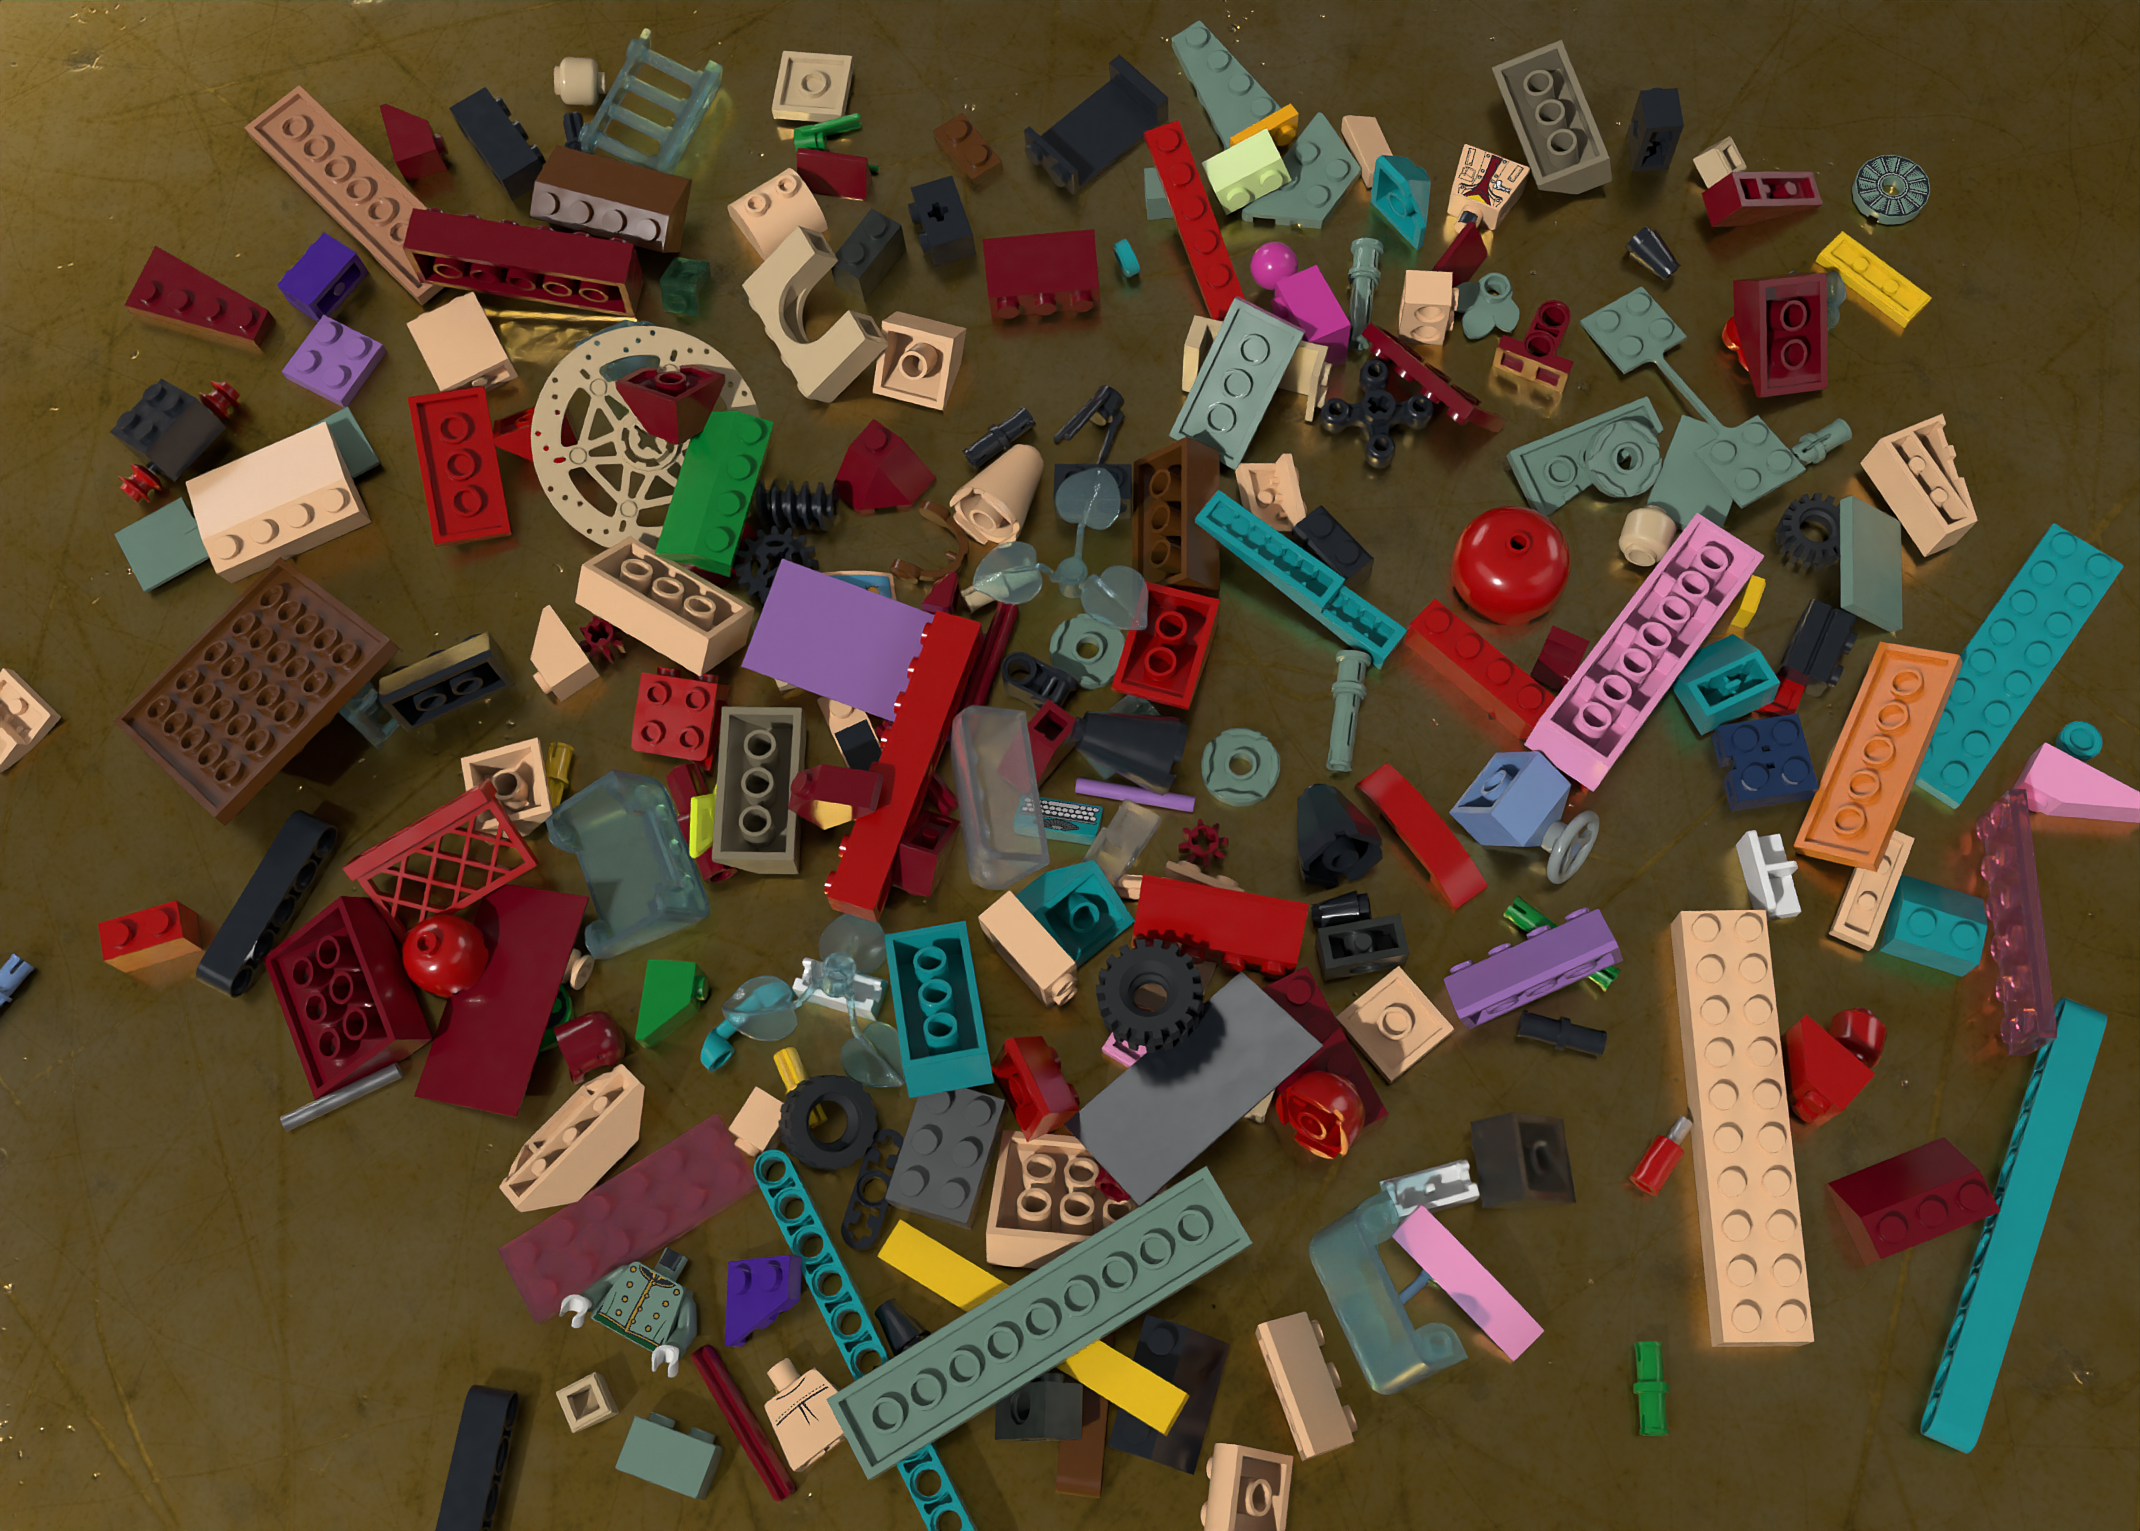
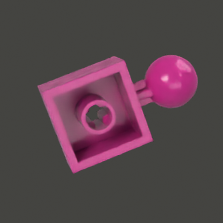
M1268 242L1260 246L1251 259L1250 268L1252 276L1258 285L1268 290H1275L1274 299L1271 300L1273 314L1306 330L1302 341L1327 346L1326 362L1332 364V369L1345 364L1351 324L1318 266L1315 265L1297 273V256L1288 245L1281 242Z

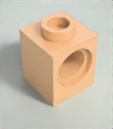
M755 1087L728 1129L738 1138L734 1145L756 1158L759 1151L763 1153L771 1149L776 1150L782 1141L780 1137L782 1132L781 1128H779L778 1120L781 1119L780 1109L784 1103L760 1088Z

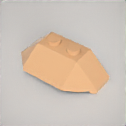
M623 1064L614 1067L612 1072L604 1073L583 1084L522 1146L511 1166L509 1176L504 1178L499 1186L514 1207L520 1212L578 1202L638 1141L645 1086Z

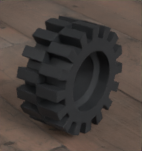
M1815 493L1811 500L1808 494L1802 495L1799 501L1795 499L1790 503L1781 517L1775 532L1779 534L1775 540L1777 545L1783 544L1780 549V553L1783 556L1788 553L1792 554L1789 562L1793 565L1799 559L1803 561L1801 568L1808 570L1811 563H1814V570H1819L1823 568L1825 563L1829 567L1837 559H1840V503L1837 507L1834 506L1832 502L1835 497L1830 495L1825 501L1821 500L1822 493ZM1805 521L1818 522L1829 532V539L1822 543L1811 541L1802 534L1800 526Z

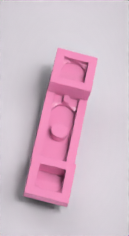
M1419 1204L1390 1233L1403 1249L1449 1294L1513 1362L1544 1332L1543 1328L1422 1204Z

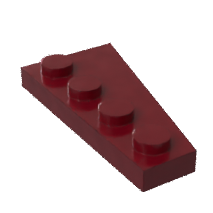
M157 246L154 247L124 305L133 314L257 348L260 347L274 319L266 308Z
M1370 322L1361 334L1372 343L1369 348L1372 353L1386 362L1389 359L1397 364L1394 370L1400 376L1411 383L1416 379L1423 385L1420 392L1437 404L1440 401L1444 402L1449 407L1446 413L1461 425L1465 426L1467 422H1471L1498 433L1507 422L1499 414L1480 408L1481 401L1470 392L1464 391L1455 384L1449 386L1448 384L1452 380L1449 376L1429 363L1423 365L1422 363L1425 358L1388 330Z

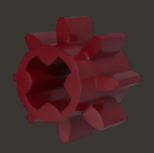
M593 616L592 621L586 627H580V631L586 640L581 641L578 645L584 653H589V657L594 664H597L600 659L608 660L611 664H614L615 658L620 653L627 652L621 640L626 639L629 635L610 622Z
M1198 819L1197 827L1192 829V831L1185 827L1182 829V835L1188 842L1179 844L1178 852L1180 854L1188 853L1187 862L1203 866L1204 871L1209 872V865L1214 861L1221 864L1224 863L1225 856L1218 849L1227 848L1229 839L1226 837L1219 838L1220 824L1216 823L1210 827L1204 825L1202 819ZM1206 840L1209 850L1201 851L1198 841Z

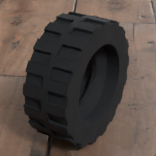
M816 1075L810 1077L809 1080H802L796 1084L797 1087L794 1090H790L786 1095L787 1099L780 1109L781 1119L778 1120V1125L782 1132L781 1140L788 1147L787 1151L790 1155L799 1159L798 1162L804 1165L822 1169H839L841 1166L848 1167L854 1164L853 1161L856 1159H861L866 1154V1149L871 1147L874 1141L872 1139L874 1132H877L878 1123H876L875 1119L877 1111L876 1107H873L871 1102L873 1099L870 1094L863 1090V1086L860 1083L853 1082L851 1078L846 1076ZM827 1100L841 1105L847 1116V1127L844 1134L838 1140L831 1143L817 1140L809 1128V1117L813 1108Z

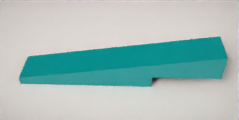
M1220 490L1215 493L1195 518L1196 524L1354 650L1369 654L1372 657L1371 663L1378 669H1382L1403 642L1407 629L1344 586L1345 578Z

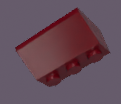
M1094 229L982 239L991 318L1001 317L1009 319L1026 314L1050 315L1059 311L1074 310L1076 312H1085L1092 308H1100Z
M1945 1137L1825 1184L1865 1266L2001 1212L1980 1170Z

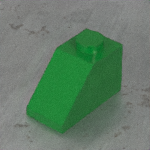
M648 959L635 1040L644 1048L653 1049L699 1012L700 1000H705L708 994L709 981L708 976H704L705 972L696 962Z

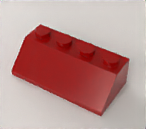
M1143 874L1131 948H1137L1136 940L1145 939L1146 947H1153L1154 939L1163 940L1164 948L1169 949L1171 943L1180 947V954L1184 956L1187 953L1193 959V964H1202L1204 961L1220 964L1221 968L1228 971L1240 972L1246 968L1261 971V974L1268 978L1282 979L1294 973L1296 969L1309 904Z

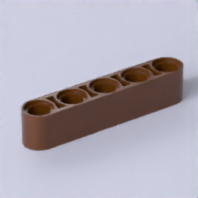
M1116 1330L1100 1339V1341L1114 1349ZM1066 1374V1383L1081 1384ZM1083 1385L1082 1440L1060 1441L1056 1494L1101 1498L1110 1401Z

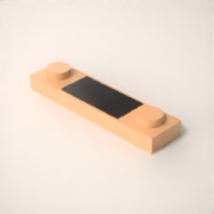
M824 696L817 699L847 768L869 771L874 761L879 762L883 749L880 748V742L866 712Z

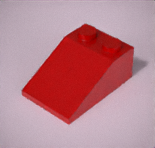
M1144 581L1111 691L1189 710L1219 622L1220 600Z

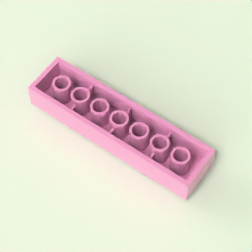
M1697 513L1539 719L1524 745L1532 751H1539L1554 766L1594 792L1765 556Z

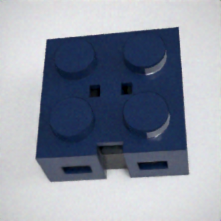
M1798 713L1721 725L1717 727L1711 736L1719 768L1725 767L1727 772L1726 777L1723 779V784L1731 812L1808 800L1819 790Z

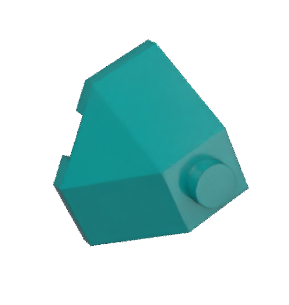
M1381 155L1376 159L1370 202L1418 250L1423 247L1431 181L1426 171L1420 166L1416 167L1408 157Z

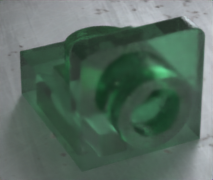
M680 257L673 259L660 279L662 305L665 311L697 316L700 311L698 294L711 275L710 262Z

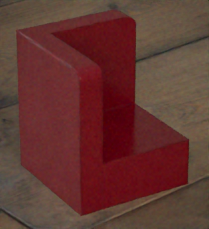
M1553 625L1530 677L1541 686L1560 693L1575 674L1590 641Z

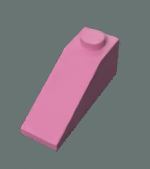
M2046 742L2029 757L2010 793L2012 797L2020 800V803L2025 808L2034 812H2042L2046 815L2140 823L2139 791Z

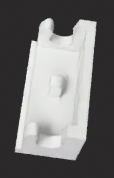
M808 957L803 959L805 969L802 979L796 978L792 987L799 999L877 1021L889 985L888 981Z
M1461 1159L1381 1181V1190L1392 1224L1402 1222L1419 1204H1422L1432 1214L1474 1202L1480 1194L1477 1184L1472 1183L1468 1173L1470 1165L1468 1161H1462Z

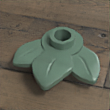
M1490 273L1482 277L1477 283L1464 282L1455 287L1459 288L1457 312L1464 313L1462 327L1468 338L1479 339L1485 337L1495 326L1509 333L1514 330L1519 321L1520 312L1518 306L1511 299L1513 289L1507 277L1500 273ZM1488 291H1495V292H1497L1499 295H1498V296H1493V295H1490V294L1487 293V292H1488Z

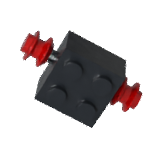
M161 378L157 383L145 390L143 398L131 410L126 411L119 417L117 425L110 433L138 459L147 464L146 467L131 464L130 466L134 474L130 478L119 477L124 483L120 489L136 503H139L142 499L150 503L151 501L147 495L150 490H162L160 479L157 476L163 474L175 482L222 433L226 427L217 418L229 420L230 416L227 412L231 405L241 407V404L237 401L240 394L225 381H222L220 384L211 381L213 391L209 395L200 392L199 401L197 398Z

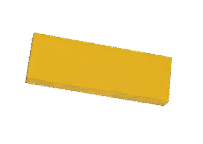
M1843 231L1816 259L1818 264L1903 328L1932 299L1931 296Z

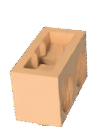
M1406 270L1399 310L1398 338L1404 343L1443 345L1446 330L1452 331L1454 311H1457L1459 288H1452L1453 272Z

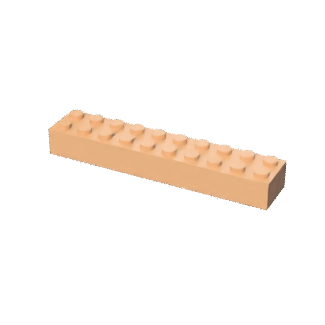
M1766 910L1681 911L1670 925L1689 1119L1693 1123L1690 1130L1712 1347L1806 1345L1814 1342Z

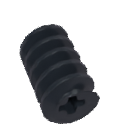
M760 478L758 481L756 509L762 526L769 527L774 521L777 527L784 528L789 521L794 529H799L803 522L809 530H814L818 523L824 531H829L832 528L839 506L838 484L834 483L830 494H826L823 482H819L815 493H812L808 481L803 482L800 492L796 491L793 480L788 481L785 491L781 490L778 479L773 480L770 490L766 489L763 478Z

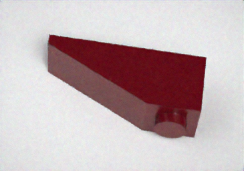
M1812 171L1731 172L1701 193L1711 227H1739L1816 209L1823 205Z

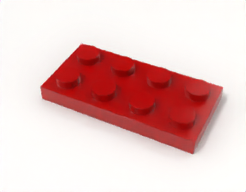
M481 386L407 397L435 547L512 535L496 445L493 441V428L485 387Z

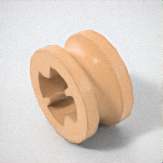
M573 948L562 983L570 981V986L576 990L583 987L593 970L594 958L588 954L582 957L581 952Z

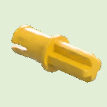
M555 742L549 743L545 770L553 814L545 821H553L557 817L563 790L569 786L567 775L574 748L558 742L557 749Z
M794 1047L784 1048L774 1054V1061L787 1089L784 1092L786 1097L790 1090H794L797 1087L796 1084L802 1080H809ZM820 1103L813 1108L810 1114L809 1128L810 1126L811 1128L819 1126L828 1120Z

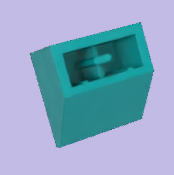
M1732 634L1696 651L1671 687L1699 733L1703 735L1716 729L1718 726L1725 725L1772 703L1780 681L1759 649Z

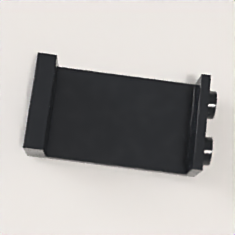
M1120 54L1109 62L1110 81L1041 136L1030 126L1024 130L1025 153L1030 161L1035 165L1040 164L1044 167L1057 186H1064L1073 195L1077 194L1144 139V132L1160 127L1168 120V97Z

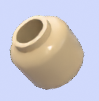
M565 57L560 66H555L554 68L555 95H561L563 102L568 105L593 106L598 102L599 94H606V72H599L598 64L592 58Z
M1649 505L1630 512L1627 515L1618 542L1625 558L1639 566H1651L1656 562H1660L1671 547L1676 532L1675 523L1667 515L1666 511L1658 506Z

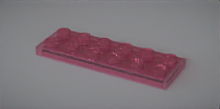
M2009 789L1980 815L1977 822V835L1979 840L1984 842L1985 856L1982 860V875L1985 880H1988L1990 892L1986 903V911L1989 920H1993L1995 934L1991 942V953L1993 959L1998 961L1999 967L1996 995L1998 1000L2003 1002L2005 1017L2001 1022V1036L2004 1043H2008L2009 1056H2027L2055 1040L2058 1036L2026 789Z
M717 1113L587 1193L578 1202L571 1203L497 1249L535 1323L541 1325L560 1313L562 1301L567 1296L579 1295L596 1280L622 1265H630L635 1260L641 1262L760 1187L741 1151L734 1145L735 1141L726 1125Z

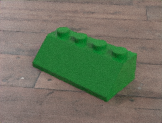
M739 411L711 412L704 430L690 438L655 551L656 556L730 577L771 443L774 422Z

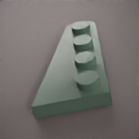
M1200 20L1172 37V49L1189 82L1193 83L1202 107H1205L1216 135L1220 136L1224 144V151L1230 148V137L1282 109Z
M1648 396L1509 451L1506 457L1530 508L1548 517L1593 484L1585 467V455L1591 437L1602 426L1615 421H1636L1648 427L1656 437L1659 436L1664 428ZM1623 448L1617 454L1618 465L1630 457V453Z

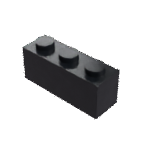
M484 87L449 108L459 129L511 201L534 188L535 180L543 169L542 165L546 164V160L536 144L532 146L527 144L526 140L529 137L519 121H510L508 117L511 116V113L500 96L494 99L488 89Z

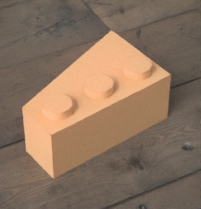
M1943 413L1881 438L1860 463L1924 557L1956 544L1978 521L1964 477H1958L1953 462L1956 453L1954 446L1948 445L1943 431V427L1946 425Z

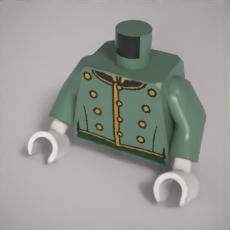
M666 1247L654 1270L636 1260L630 1265H622L596 1280L579 1295L567 1296L562 1301L559 1316L562 1317L571 1310L578 1312L574 1316L571 1326L579 1328L585 1322L586 1313L592 1312L589 1318L653 1352V1372L656 1371L661 1363L667 1362L670 1363L668 1366V1377H675L679 1370V1359L684 1356L697 1335L696 1303L692 1299L693 1291L676 1283L688 1258Z

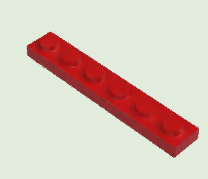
M1179 120L1144 132V139L1210 318L1223 322L1234 298L1238 296L1245 300L1182 127Z

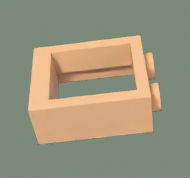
M1010 890L978 916L987 942L1048 1010L1056 1003L1059 1006L1065 1004L1075 995L1078 990L1075 986L1079 984L1076 963Z

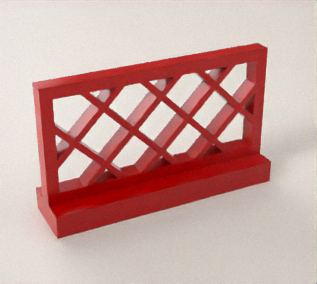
M489 778L355 856L343 867L351 881L358 880L401 944L405 942L407 935L413 927L407 930L399 919L398 911L400 904L421 909L419 923L427 918L428 911L435 913L432 916L440 914L453 915L538 865V859L495 797L498 791ZM490 809L499 822L497 835L476 831L477 816ZM469 821L468 829L459 827ZM504 831L509 838L503 837ZM449 832L466 836L463 855L441 850L443 836ZM473 838L495 843L491 862L469 857ZM435 841L434 848L426 847L428 844ZM501 845L516 848L524 862L514 868L497 864ZM417 852L432 856L429 875L407 870L411 854ZM439 858L461 863L457 882L435 877ZM402 860L400 868L393 867L394 864ZM467 865L489 870L485 885L477 887L463 883ZM381 872L398 876L395 895L380 891L372 877ZM495 872L504 873L494 879ZM405 878L427 883L423 901L402 896ZM433 885L454 889L453 903L447 907L430 903ZM461 891L469 893L460 899Z

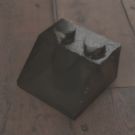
M1510 1112L1470 1122L1473 1136L1472 1148L1476 1157L1479 1178L1478 1190L1481 1195L1483 1208L1520 1209L1576 1203L1563 1118Z

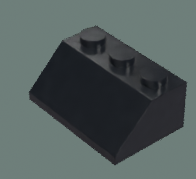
M486 632L471 635L464 639L461 644L447 650L432 652L425 660L411 666L396 668L390 675L379 679V700L381 705L407 732H410L515 685V682L500 646L491 634Z
M1146 1314L1133 1361L1189 1395V1398L1167 1436L1119 1407L1108 1447L1194 1475L1230 1344L1189 1327Z

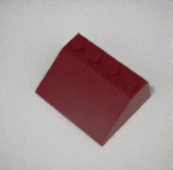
M340 896L263 957L315 1100L395 1062L398 1063L406 1059L432 1040L388 924L368 897Z

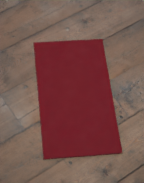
M507 884L483 896L473 925L482 931L484 946L488 948L489 958L485 971L473 987L468 990L462 989L459 992L452 993L454 996L447 999L414 1095L415 1097L512 1117L518 1116L590 897Z

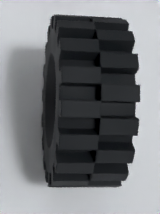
M1145 939L1136 940V949L1130 951L1127 944L1120 947L1121 956L1116 958L1111 954L1106 960L1107 970L1101 968L1099 972L1100 985H1096V995L1100 1014L1108 1032L1112 1030L1114 1039L1120 1044L1124 1040L1127 1041L1129 1049L1138 1051L1139 1045L1146 1047L1147 1053H1156L1155 1046L1163 1045L1165 1051L1174 1048L1173 1041L1177 1038L1181 1043L1189 1038L1188 1030L1191 1028L1195 1031L1199 1025L1198 1016L1203 1014L1204 1009L1201 976L1198 967L1194 968L1193 959L1187 953L1184 956L1180 954V947L1171 943L1169 949L1164 948L1163 940L1154 939L1153 947H1146ZM1148 983L1161 985L1167 993V1000L1164 1006L1156 1011L1148 1012L1141 1010L1134 1002L1135 993L1140 986Z

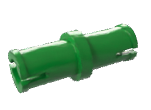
M1655 1341L1634 1343L1636 1353L1637 1383L1633 1384V1392L1638 1395L1639 1434L1643 1436L1669 1435L1666 1395L1670 1394V1387L1664 1380L1663 1343Z

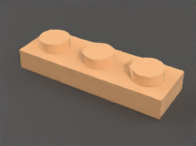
M1894 830L1877 872L1854 868L1829 932L1830 935L1867 951L1874 947L1915 838Z

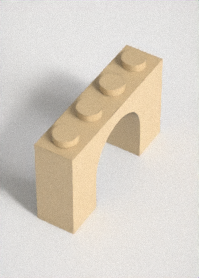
M798 225L742 286L750 298V306L760 315L764 322L766 334L779 348L783 363L791 369L798 381L797 387L799 391L810 400L815 399L831 403L889 344L871 316L848 310L820 339L812 343L809 341L802 322L805 300L811 289L838 262V259L822 233Z

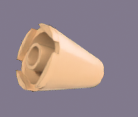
M1017 444L956 491L950 501V507L954 505L956 513L953 518L966 534L984 545L988 540L999 543L996 547L999 549L1013 545L1020 535L1044 469V461L1040 452L1030 445Z

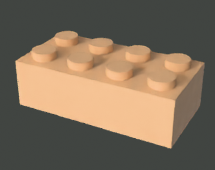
M631 536L582 564L575 600L577 604L588 609L594 615L610 622L623 632L642 641L655 651L662 653L699 676H702L746 645L754 612L752 606L678 563L656 556L655 550Z

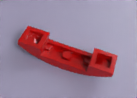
M1385 763L1355 785L1356 790L1379 818L1384 816L1431 874L1430 881L1454 911L1487 889L1488 885L1446 823L1424 797L1390 764Z

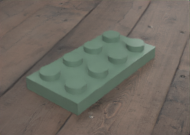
M1236 296L1169 436L1176 440L1188 436L1218 450L1219 462L1236 470L1306 330Z

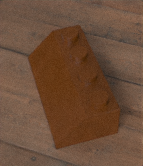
M556 145L535 180L529 218L609 239L620 238L635 246L662 253L680 252L692 179Z
M1188 436L1134 461L1132 600L1136 602L1138 601L1144 581L1203 596H1209L1220 591V542L1195 523L1197 515L1215 493L1220 490L1219 451Z

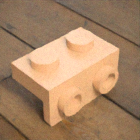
M1283 453L1276 463H1240L1235 473L1243 507L1286 538H1292L1293 527L1307 516V506L1302 501L1299 488V471L1294 467L1292 454Z

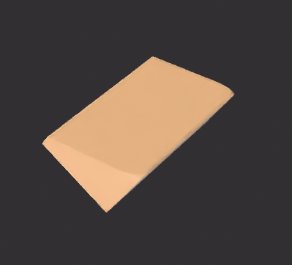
M1344 116L1341 132L1352 156L1362 168L1361 176L1366 187L1370 188L1373 185L1376 159L1381 155H1393L1375 117Z

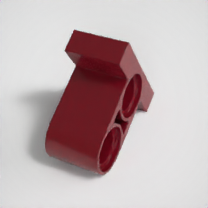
M1549 300L1542 303L1532 320L1523 342L1502 335L1492 366L1562 393L1574 364L1573 361L1557 355L1571 319V312L1568 306L1557 300ZM1546 323H1553L1557 326H1549ZM1536 352L1543 356L1537 357L1532 355L1531 353Z

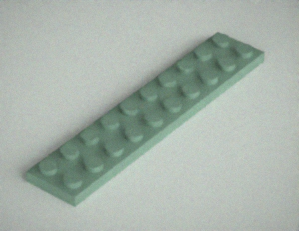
M1205 1166L826 1400L867 1479L873 1480L1254 1244Z

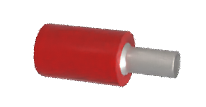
M1680 1116L1667 1137L1657 1135L1629 1179L1643 1191L1653 1196H1658L1685 1154L1679 1145L1693 1123L1687 1118Z

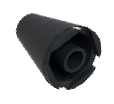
M1086 711L1083 718L1076 717L1070 739L1076 741L1075 749L1148 791L1163 796L1168 792L1176 775L1169 772L1172 770L1175 762L1181 763L1187 738V724L1183 723L1184 719L1177 716Z

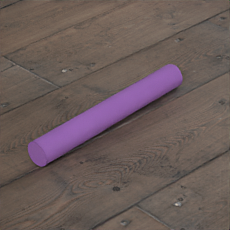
M1081 777L1077 778L1075 793L1188 812L1194 811L1196 799L1195 796L1171 792L1161 796L1141 787Z

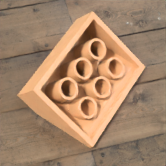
M326 421L186 481L205 549L216 574L230 583L270 567L279 557L287 560L372 522Z
M1003 1130L986 1230L987 1264L1039 1269L1140 1206L1132 1198L1129 1201L1123 1200L1120 1203L1106 1198L1100 1190L1096 1189L1095 1180L1102 1165L1075 1136L1045 1134L1027 1142L1023 1132ZM1167 1184L1148 1201L1165 1192Z

